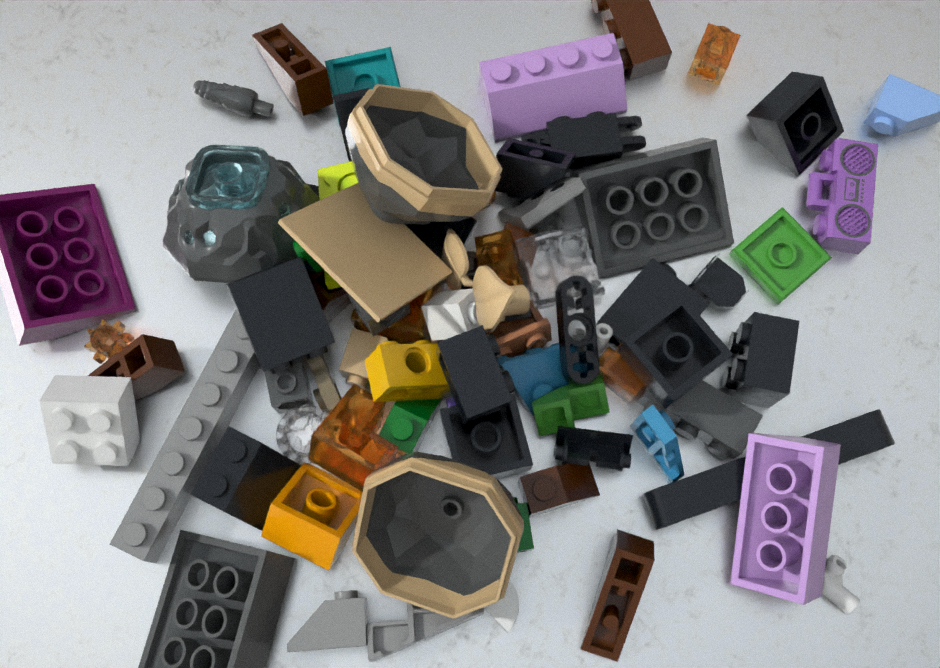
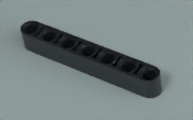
M880 409L801 436L841 444L838 465L895 444ZM746 456L644 493L643 497L656 530L739 501L741 499Z

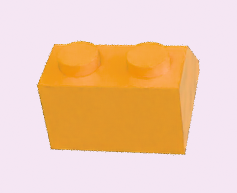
M304 462L271 503L261 537L329 571L344 549L357 523L363 490Z

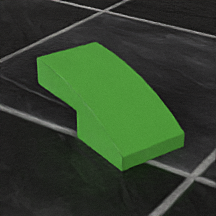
M598 375L592 382L587 384H568L532 402L539 436L557 433L558 426L576 428L574 420L610 413L602 375Z

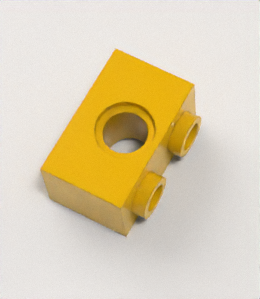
M420 340L412 344H398L397 341H386L377 345L376 349L365 359L373 401L440 399L450 389L436 356L437 343H431L429 340Z

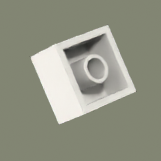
M55 375L39 400L52 464L128 466L141 439L131 377Z

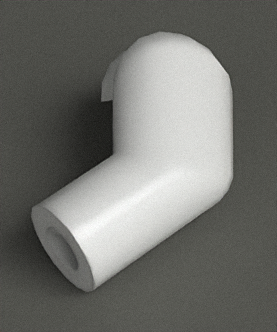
M605 323L596 325L598 355L604 351L613 334L612 328ZM576 328L572 338L576 341H581L585 337L586 330ZM586 345L582 346L583 351H587Z
M832 555L826 558L822 594L845 613L850 614L856 609L860 599L843 586L842 575L847 568L845 561L839 556Z

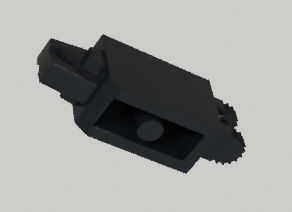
M597 111L586 115V117L579 118L560 116L547 122L545 130L521 136V141L575 152L576 157L569 170L621 158L623 153L640 150L646 146V140L643 136H620V133L631 132L641 128V117L625 116L617 118L616 112L605 114L602 111Z

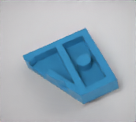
M559 343L552 344L548 348L538 347L526 350L525 355L512 358L506 355L498 357L497 362L502 371L508 370L515 386V393L526 411L532 416H535L532 407L533 401L555 389L571 384L565 380L561 372ZM570 348L571 353L578 351L577 348ZM579 358V362L573 364V371L580 372L581 376L582 372L587 371L586 364H581Z
M652 405L640 413L630 425V428L672 483L685 475L678 439L673 432L675 425L665 411H658Z

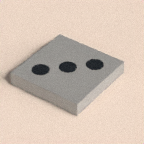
M563 176L528 199L523 197L517 199L499 211L498 215L503 223L509 222L514 226L529 229L583 193L586 187L579 177Z

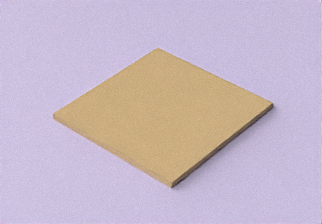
M358 183L285 216L278 221V224L377 322H380L423 294L453 272L405 224L388 223L378 218L372 211Z

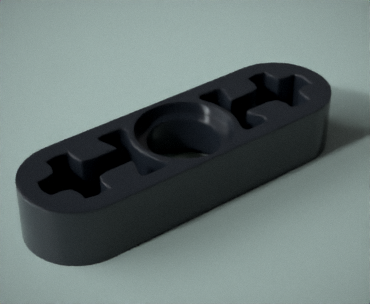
M571 276L561 281L555 291L561 372L569 383L582 385L592 382L599 373L594 297L592 286L586 278ZM573 285L576 291L581 292V297L576 299L575 302L572 296H567V290L571 289ZM574 308L576 310L583 309V313H574L572 315H568L567 311ZM573 320L580 321L585 327V337L581 341H576L569 335L568 327ZM586 345L587 351L571 353L570 348H579ZM579 358L581 364L587 365V371L582 372L581 376L580 372L573 371V364L578 363Z

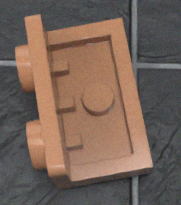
M533 299L530 300L531 319L500 322L493 332L486 333V335L493 333L500 349L501 355L499 356L506 355L512 358L526 352V350L542 348L547 342L552 340L551 324L547 318L543 319Z

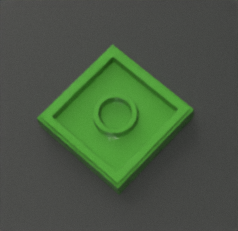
M783 207L729 253L777 305L832 258Z

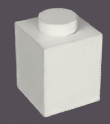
M473 288L441 291L421 306L432 341L446 340L479 327Z

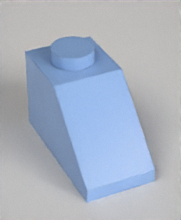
M889 74L877 89L863 123L873 127L878 133L889 134L894 137L938 123L940 121V95Z

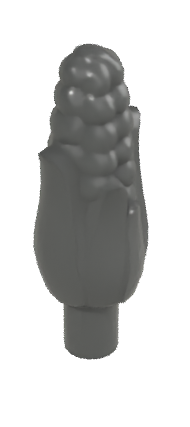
M198 80L193 85L194 93L201 98L210 100L212 103L219 105V107L234 111L239 115L252 116L254 112L267 117L272 115L274 105L259 100L258 94L252 89L236 85L232 86L226 83L218 84L206 80Z

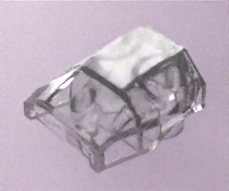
M585 225L569 229L549 230L515 240L535 310L555 306V291L558 284L571 276L586 278L592 286L593 296L605 295L604 286L601 285V279L597 275V266L592 259V250L589 249ZM573 285L571 289L567 290V296H572L576 300L581 297V292L576 291Z

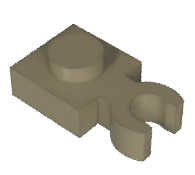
M323 355L312 359H307L306 357L318 386L317 389L313 390V394L320 409H328L334 417L347 412L348 410Z

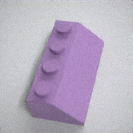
M614 33L479 62V85L495 142L545 130L547 122L560 116L579 118L586 117V115L597 111H602L605 114L616 112V115L627 113L624 68Z
M761 433L748 434L730 584L803 605L822 596L841 444L805 437Z

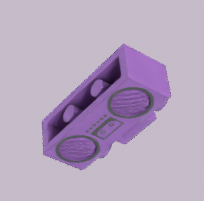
M842 138L835 139L828 149H824L821 153L819 170H822L823 173L812 172L809 174L806 208L822 212L817 214L814 220L813 234L817 235V243L823 249L859 254L871 243L878 144ZM823 186H826L825 200L822 199Z

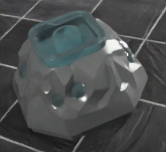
M209 145L199 150L196 156L187 163L185 167L186 177L178 180L173 194L169 198L167 227L163 237V247L186 274L193 278L194 281L231 283L298 257L293 247L295 240L278 224V221L319 201V198L303 181L291 163L276 160L268 155L264 149L253 146Z

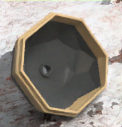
M376 84L373 89H369L349 115L345 135L354 173L372 211L381 220L395 224L422 225L429 224L430 222H456L472 217L489 203L501 178L502 167L474 119L436 93Z
M411 452L397 457L374 470L366 477L352 543V552L381 594L455 619L494 604L505 597L524 530V520L510 491L495 477L472 465L441 455ZM449 502L455 504L457 507L450 505Z

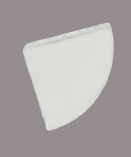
M509 580L505 597L494 604L484 607L507 633L514 626L519 612L518 594L511 580Z

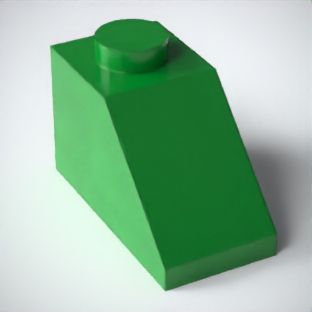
M445 395L440 399L396 401L377 437L379 445L401 456L411 452H418Z

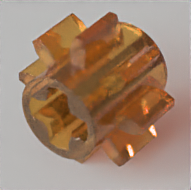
M101 319L100 326H97L94 330L89 328L87 330L90 334V342L85 344L84 347L90 352H96L93 360L99 364H102L106 358L109 360L129 345V342L135 340L130 333H123L126 326L119 320L112 327L106 320ZM108 339L114 341L111 346L105 344Z

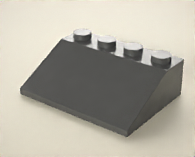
M702 137L569 170L570 177L581 178L586 187L583 193L575 197V202L599 278L645 267L652 258L660 263L734 244L717 140Z
M180 530L138 668H264L295 558Z

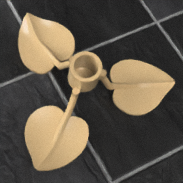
M452 228L448 229L442 248L441 260L453 272L444 280L451 290H460L462 284L473 288L479 326L483 325L486 333L493 332L500 322L505 321V316L526 314L530 308V296L524 285H507L498 277L494 270L486 265L479 266L475 272L474 279H469L466 275L469 269L466 249Z

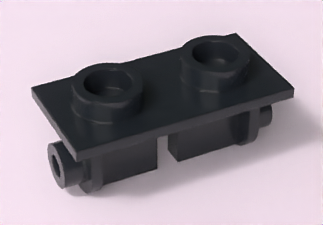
M558 426L553 453L554 460H561V464L569 463L589 466V461H595L596 467L617 469V471L622 472L623 468L630 469L631 454L629 452L633 435Z

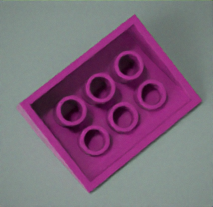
M95 184L0 195V285L19 346L57 339L129 314L136 309Z

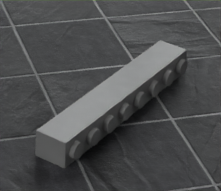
M237 310L233 313L109 544L142 561L157 563L192 496L190 494L228 428L260 367Z

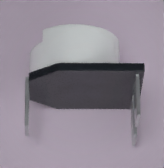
M718 253L693 280L691 285H694L703 292L705 300L710 303L708 305L710 308L723 311L724 309L734 307L735 304L737 305L749 292V289L746 292L743 277L718 258L720 255Z

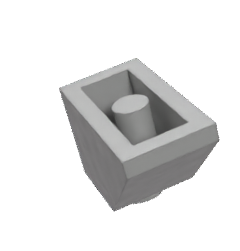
M358 590L334 592L335 600H325L287 643V652L368 646L367 623L369 621L367 598H358Z

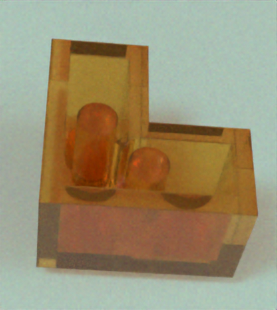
M353 384L312 433L308 460L363 492L366 477L374 470L396 459L398 446L376 434L381 427L386 402H374L372 393Z

